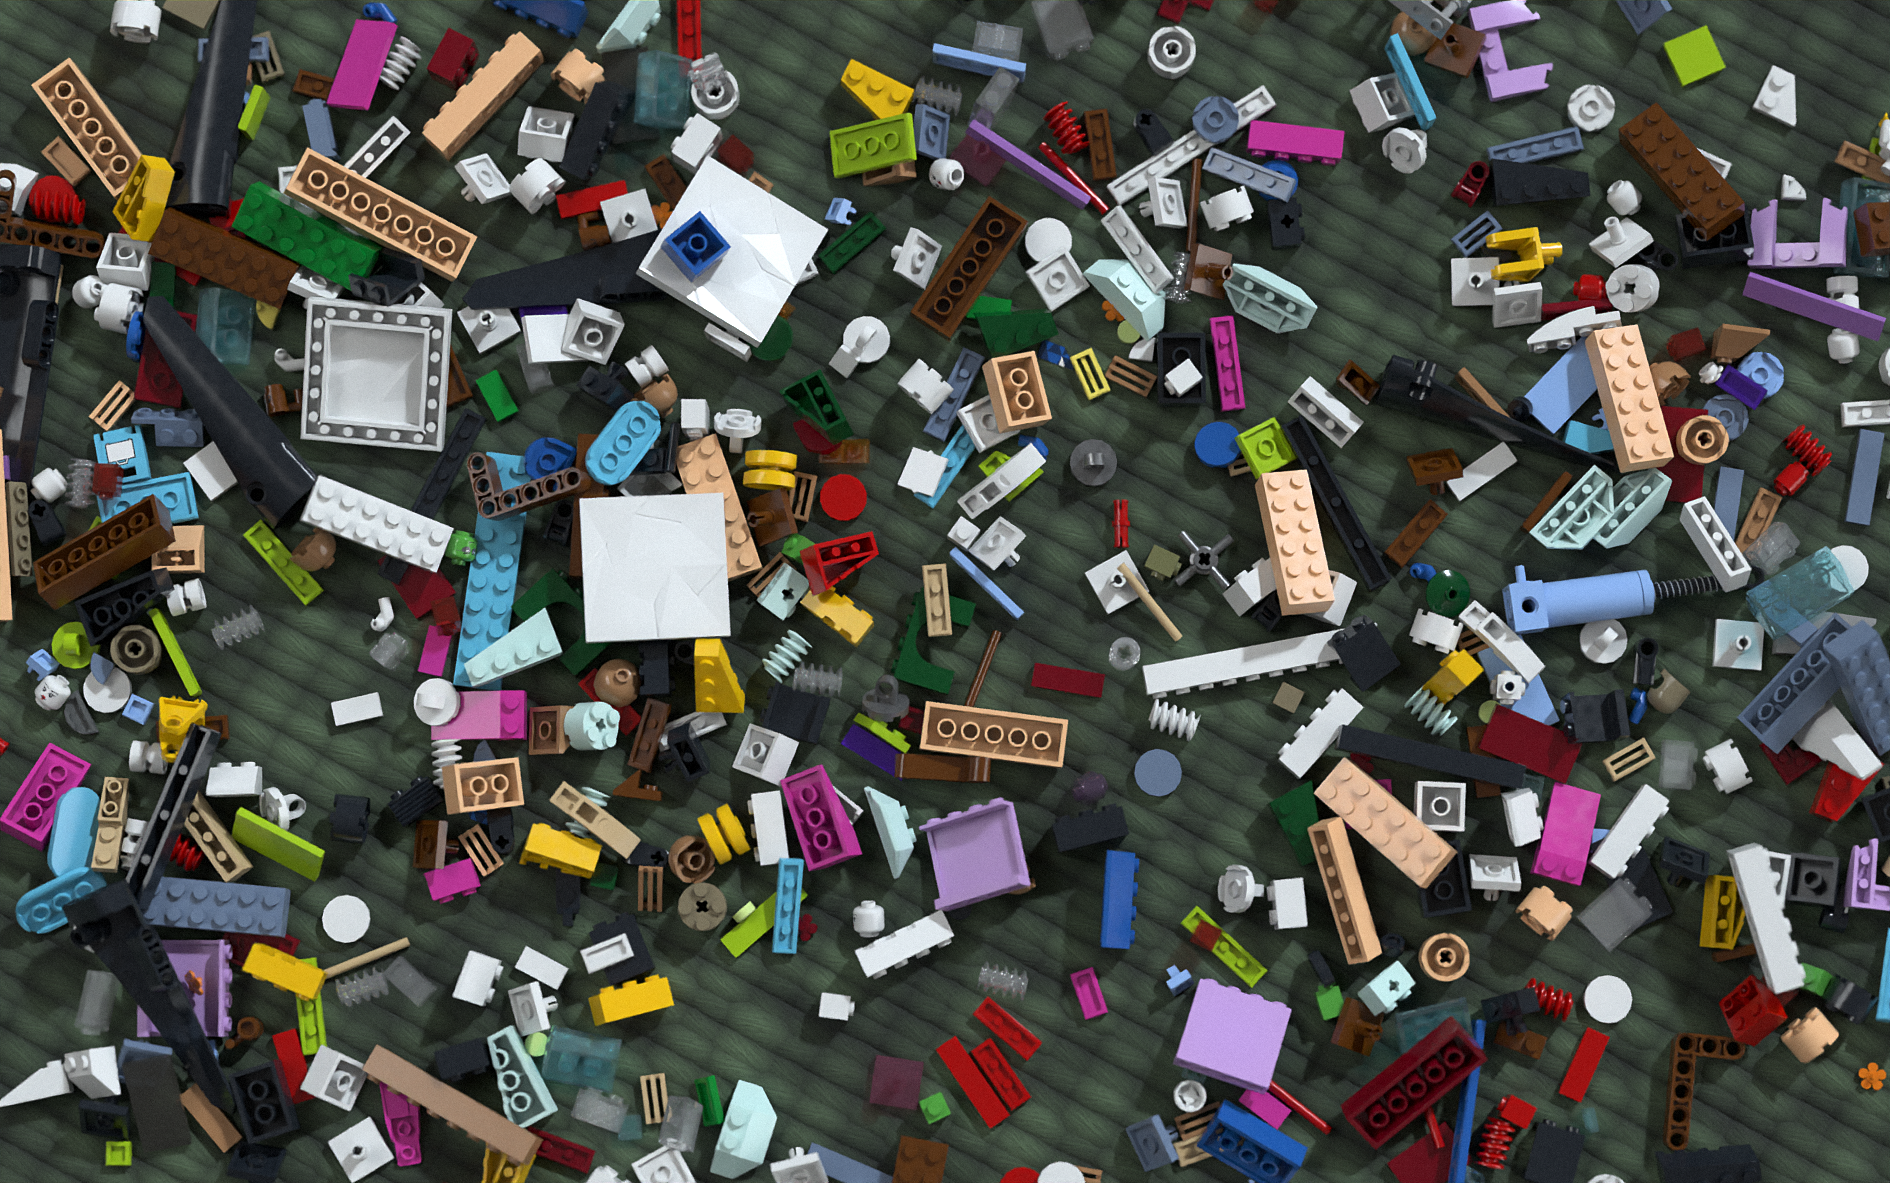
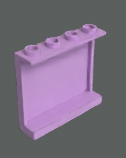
M1003 798L993 799L989 801L990 804L974 805L968 808L969 811L963 813L961 811L948 814V818L930 819L926 825L919 826V829L926 831L940 895L939 899L934 900L937 910L950 911L1030 886L1012 802L1004 801Z
M161 940L205 1035L228 1036V1031H231L232 1020L229 1017V1007L232 1005V995L229 993V983L232 982V970L229 969V959L232 958L233 954L232 945H229V940ZM192 970L196 978H202L201 988L204 993L201 996L192 993L184 979L187 971ZM138 1005L137 1037L162 1036Z
M1200 979L1173 1064L1264 1095L1269 1088L1292 1009L1287 1008L1281 1002L1274 1001L1272 1003L1263 1000L1264 998L1257 994L1248 995L1242 993L1240 989L1233 986L1224 987L1218 985V982L1213 979Z

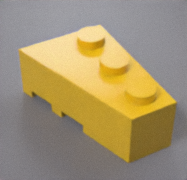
M696 638L694 653L696 712L744 713L745 694L737 682L738 678L733 673L730 660L721 640L715 638Z
M1464 649L1460 652L1454 650L1439 663L1442 668L1424 684L1422 689L1424 691L1430 689L1429 697L1437 696L1438 698L1435 703H1443L1445 705L1455 694L1457 695L1467 687L1484 669Z
M1708 875L1705 882L1700 947L1733 949L1745 917L1735 878Z

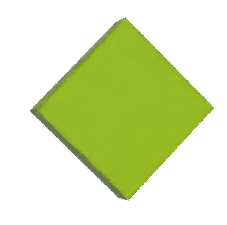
M106 1141V1166H131L132 1141Z

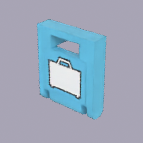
M140 424L135 425V434H133L131 426L103 432V441H101L99 434H94L103 488L152 479L143 430ZM135 467L137 475L116 479V475L113 472Z

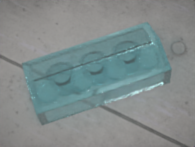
M1855 177L1841 183L1839 209L1842 210L1844 206L1848 208L1846 267H1833V274L1855 276L1858 278L1889 277L1890 255L1861 257L1853 211L1866 203L1890 202V183Z
M1825 546L1746 592L1747 608L1775 641L1854 595L1855 591L1840 561Z

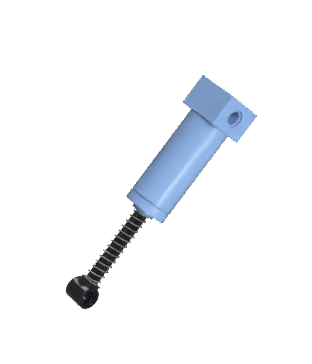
M1523 565L1515 567L1517 582L1509 584L1502 589L1507 626L1516 635L1542 632L1551 627L1649 615L1653 613L1656 598L1661 597L1662 599V597H1675V595L1681 596L1682 594L1687 596L1690 593L1693 595V593L1699 594V592L1705 593V591L1712 592L1713 590L1718 591L1720 589L1724 591L1717 578L1713 575L1710 577L1705 575L1703 578L1692 577V579L1688 580L1680 579L1679 581L1674 579L1672 582H1655L1653 584L1647 570L1542 583V580L1526 581ZM1751 565L1750 573L1755 576V583L1749 584L1747 582V585L1737 588V591H1752L1759 588L1765 579L1762 569ZM1522 603L1529 607V613L1523 611Z

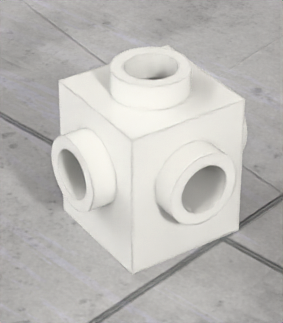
M1503 670L1501 674L1494 676V680L1490 682V694H1493V700L1500 701L1501 705H1514V702L1521 700V696L1525 694V682H1521L1522 676L1515 675L1516 671ZM1509 682L1513 685L1512 691L1506 690V683Z

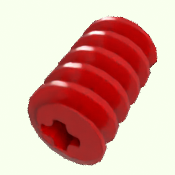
M1063 102L1053 107L1043 118L1045 122H1050L1048 128L1055 130L1052 135L1054 138H1059L1057 145L1064 146L1061 150L1062 154L1075 153L1090 144L1089 141H1081L1086 136L1085 133L1077 134L1081 128V125L1073 126L1077 118L1068 117L1073 110H1064L1068 102Z
M37 189L33 200V215L36 214L38 219H42L45 216L47 220L55 218L57 222H61L64 219L68 224L73 220L75 225L81 224L85 212V199L79 202L78 195L75 194L73 200H70L69 193H65L63 199H60V192L58 191L53 198L51 197L50 190H47L45 195L42 196L41 189Z
M1802 424L1793 430L1782 442L1788 441L1785 447L1786 450L1795 448L1792 453L1793 457L1801 455L1799 463L1808 462L1805 467L1807 470L1814 468L1811 476L1815 477L1831 462L1829 459L1832 453L1827 452L1823 454L1825 445L1816 447L1819 439L1809 440L1812 432L1808 431L1803 434L1805 425Z
M180 833L169 861L172 862L176 859L177 866L180 867L185 864V871L188 872L191 869L194 871L201 863L205 853L203 850L197 851L199 846L197 842L193 846H189L191 838L188 837L185 841H181L183 834Z
M1531 978L1524 989L1535 987L1540 1009L1545 1007L1544 1015L1553 1010V1018L1556 1019L1559 1014H1562V1022H1565L1573 1005L1572 993L1567 992L1563 996L1561 988L1554 992L1553 985H1549L1545 989L1543 981H1540L1536 986V979Z
M1487 1116V1119L1492 1124H1486L1484 1128L1490 1133L1482 1134L1481 1137L1487 1143H1479L1484 1152L1476 1153V1156L1482 1160L1475 1161L1474 1163L1493 1169H1504L1505 1166L1499 1160H1507V1156L1502 1151L1510 1150V1147L1504 1142L1513 1140L1507 1132H1515L1516 1129L1508 1122Z

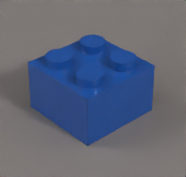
M699 211L665 238L660 248L692 283L727 255L731 246L703 213Z

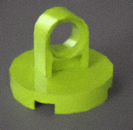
M71 622L60 627L52 641V651L56 660L63 666L75 670L88 667L91 664L93 653L99 655L101 645L90 646L83 624L80 622Z

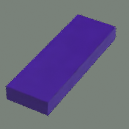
M853 724L841 745L894 777L895 754L902 753Z

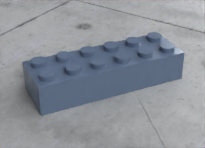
M1836 612L1737 717L1776 754L1782 750L1840 688L1823 646L1852 626Z
M1861 620L1823 647L1863 741L1881 756L1890 750V659L1879 633L1864 620Z
M162 877L148 911L140 910L147 925L285 938L291 890L279 887Z

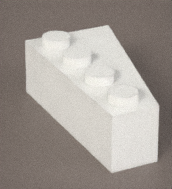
M940 910L855 952L866 976H873L874 979H877L887 974L885 969L893 965L897 969L908 964L907 958L916 955L918 959L929 954L928 948L936 944L941 948L951 943L950 938L954 934L943 911Z

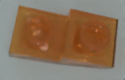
M843 440L841 447L836 451L825 455L819 453V463H870V440Z

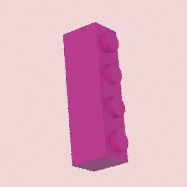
M1251 120L1246 153H1251V156L1258 158L1272 155L1277 160L1298 158V161L1302 163H1312V160L1321 161L1323 165L1334 166L1335 163H1340L1342 158L1344 131Z

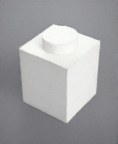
M1188 358L1165 376L1166 382L1164 385L1171 395L1176 394L1179 398L1201 382L1203 377Z
M961 516L948 533L947 539L967 552L980 534V529Z
M822 993L819 1017L848 1020V1016H853L855 1002L850 1001L851 996Z

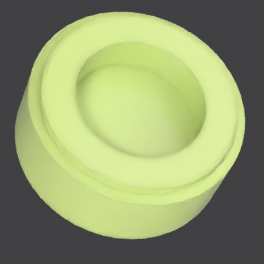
M1127 320L1119 325L1117 335L1120 341L1125 344H1133L1138 341L1140 334Z
M1489 700L1479 707L1478 715L1483 723H1488L1495 704L1500 705L1498 702Z
M748 902L732 917L737 923H740L756 907L751 902Z
M541 1032L530 1034L525 1041L527 1052L533 1056L544 1055L550 1046L548 1037Z

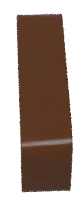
M895 754L894 778L988 783L990 782L991 758Z

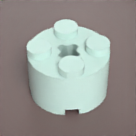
M605 702L578 703L573 709H569L565 716V735H569L570 745L577 750H602L613 747L618 734L620 715L617 710H614Z

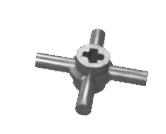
M1185 530L1181 532L1177 537L1191 552L1190 566L1179 574L1174 581L1178 586H1181L1195 573L1210 574L1223 590L1226 589L1230 583L1216 568L1218 564L1217 555L1234 542L1232 537L1227 534L1212 548L1208 546L1198 547ZM1202 555L1204 557L1207 555L1209 557V565L1206 566L1205 563L1203 565L1199 564V556Z

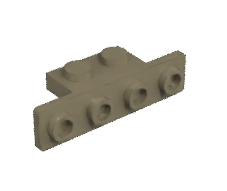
M6 482V516L11 574L17 577H31L32 561L27 485L22 482Z

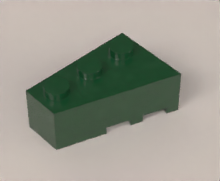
M1048 309L973 313L991 358L1006 356L1059 335L1052 314Z
M821 369L779 390L785 404L831 444L836 445L854 435Z
M1311 780L1267 804L1300 867L1316 860L1307 829L1319 822Z

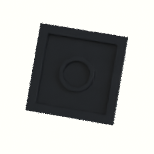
M1665 836L1661 843L1659 867L1671 871L1666 880L1670 885H1673L1674 881H1676L1674 887H1680L1684 877L1705 884L1708 878L1710 853Z
M113 1095L112 1098L106 1096L103 1103L81 1099L78 1107L81 1133L129 1141L131 1135L129 1108L117 1106L120 1101L119 1095Z
M240 1140L228 1165L226 1176L248 1180L247 1183H275L286 1158L287 1149L257 1143L248 1144L247 1141Z

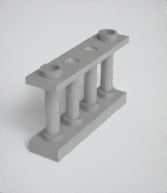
M1433 0L1388 1L1441 40L1453 23L1449 17L1453 14L1460 18L1472 0H1434L1445 8L1442 12L1431 5Z

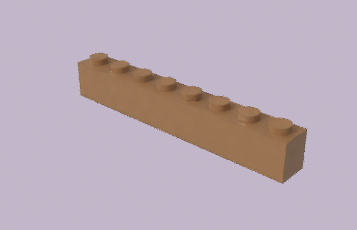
M375 1046L362 1069L369 1073L367 1078L377 1084H380L381 1081L389 1085L387 1090L397 1096L401 1093L408 1096L407 1102L418 1108L422 1104L428 1108L426 1113L437 1119L440 1116L448 1120L446 1124L458 1131L460 1128L468 1131L467 1137L478 1143L482 1139L488 1143L486 1148L497 1154L501 1151L508 1155L507 1160L517 1166L521 1163L529 1165L542 1142L541 1138L382 1046Z

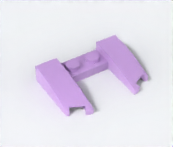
M1512 0L1471 8L1468 11L1471 29L1484 33L1487 37L1478 56L1490 102L1548 88V84H1545L1544 81L1546 71H1552V63L1508 71L1498 30L1540 19L1537 12L1532 14L1524 5L1526 0Z
M1823 198L1820 242L1776 243V199L1769 201L1770 206L1759 212L1753 209L1751 231L1754 242L1753 260H1748V266L1751 269L1846 267L1848 208L1844 206L1842 210L1830 205L1832 202L1830 199Z
M1878 839L1869 840V846L1859 849L1858 845L1853 846L1845 883L1843 907L1890 911V887L1875 885Z

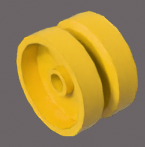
M774 450L746 451L745 465L758 470L744 472L743 485L763 490H776L785 487L786 490H794L795 476L783 471L796 469L797 455Z
M727 803L716 809V815L720 824L717 825L713 816L709 813L697 818L720 865L732 859V854L728 847L730 843L739 855L751 850L737 816H734Z

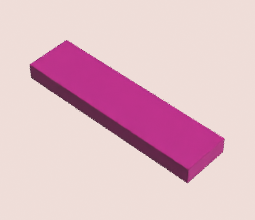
M1233 316L1210 318L1221 412L1245 409Z

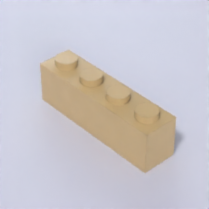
M198 790L184 824L226 883L236 881L253 868V865Z

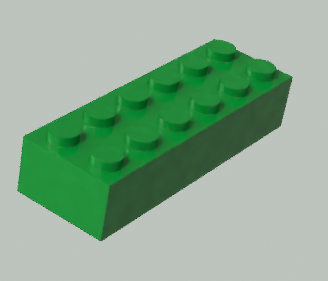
M260 181L249 186L231 226L350 291L351 286L348 275L353 273L369 278L380 255L379 252L383 248L362 236L352 233L344 226Z

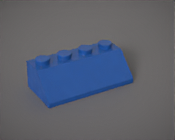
M492 0L495 7L504 11L507 8L515 11L514 14L524 20H527L528 17L534 19L536 24L542 28L549 29L550 26L558 30L557 33L565 38H570V36L577 38L588 15L586 5L581 0Z
M1106 851L1100 947L1129 949L1130 944L1134 945L1135 930L1130 929L1131 920H1136V906H1132V897H1137L1138 882H1133L1134 873L1139 871V859L1135 858V853Z
M1224 1100L1216 1110L1196 1145L1198 1148L1258 1183H1288L1301 1167L1307 1151V1147L1227 1100ZM1223 1128L1221 1133L1216 1134V1130ZM1241 1136H1243L1245 1139L1242 1146H1237L1239 1141H1242Z

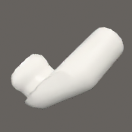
M285 349L275 351V362L284 371L304 370L305 358L293 359Z
M390 597L378 599L381 612L376 619L371 621V627L375 631H384L394 619Z

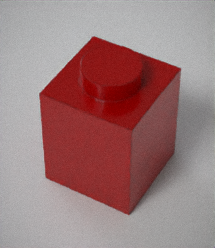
M1508 1094L1507 1097L1503 1096L1497 1106V1110H1499L1498 1116L1522 1129H1527L1537 1110L1536 1107L1511 1094Z

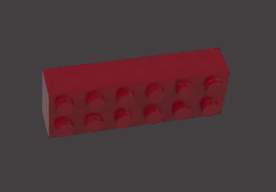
M1451 1015L1340 1106L1346 1119L1376 1150L1483 1064L1487 1058L1480 1045Z

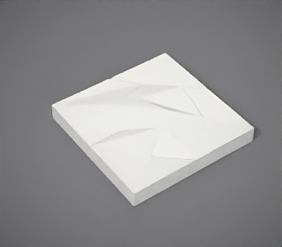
M707 155L635 274L758 348L828 229ZM701 211L731 248L727 255L691 283L660 246L665 238Z
M309 297L307 301L300 439L442 452L445 439L452 309L392 304L387 307L368 301Z
M723 493L579 499L586 643L730 637Z

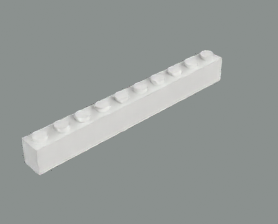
M1340 630L1146 665L1142 667L1147 696L1152 695L1153 699L1167 697L1166 692L1176 691V695L1189 693L1192 687L1199 686L1200 690L1214 688L1213 684L1222 682L1223 686L1236 684V679L1246 678V682L1260 679V675L1269 673V677L1284 675L1283 671L1292 669L1293 673L1306 671V666L1316 665V669L1330 666L1332 661L1339 660V664H1343L1336 651L1327 644V641L1332 638L1333 634Z

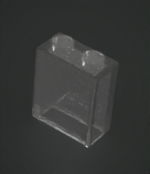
M1035 0L1031 2V10L1049 59L1054 57L1055 60L1063 59L1069 55V52L1075 50L1083 52L1091 48L1090 45L1093 44L1094 37L1083 7L1079 5L1077 0Z
M999 67L975 101L968 126L973 120H976L992 131L1011 104L1020 79Z
M1621 877L1618 878L1577 915L1579 920L1609 952L1653 914L1650 910L1653 907L1652 904L1644 896L1639 898L1635 894L1634 890L1637 888L1628 878L1625 880Z
M100 970L87 971L74 1026L81 1028L80 1033L95 1036L100 1035V1032H108L120 983L113 973Z

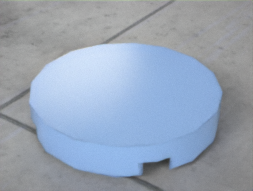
M1751 353L1737 367L1738 371L1768 390L1764 398L1775 394L1783 384V366L1770 353Z

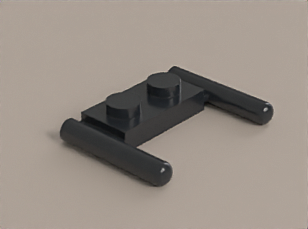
M672 422L670 425L668 449H649L629 476L666 474V472L675 473L680 430L679 423Z

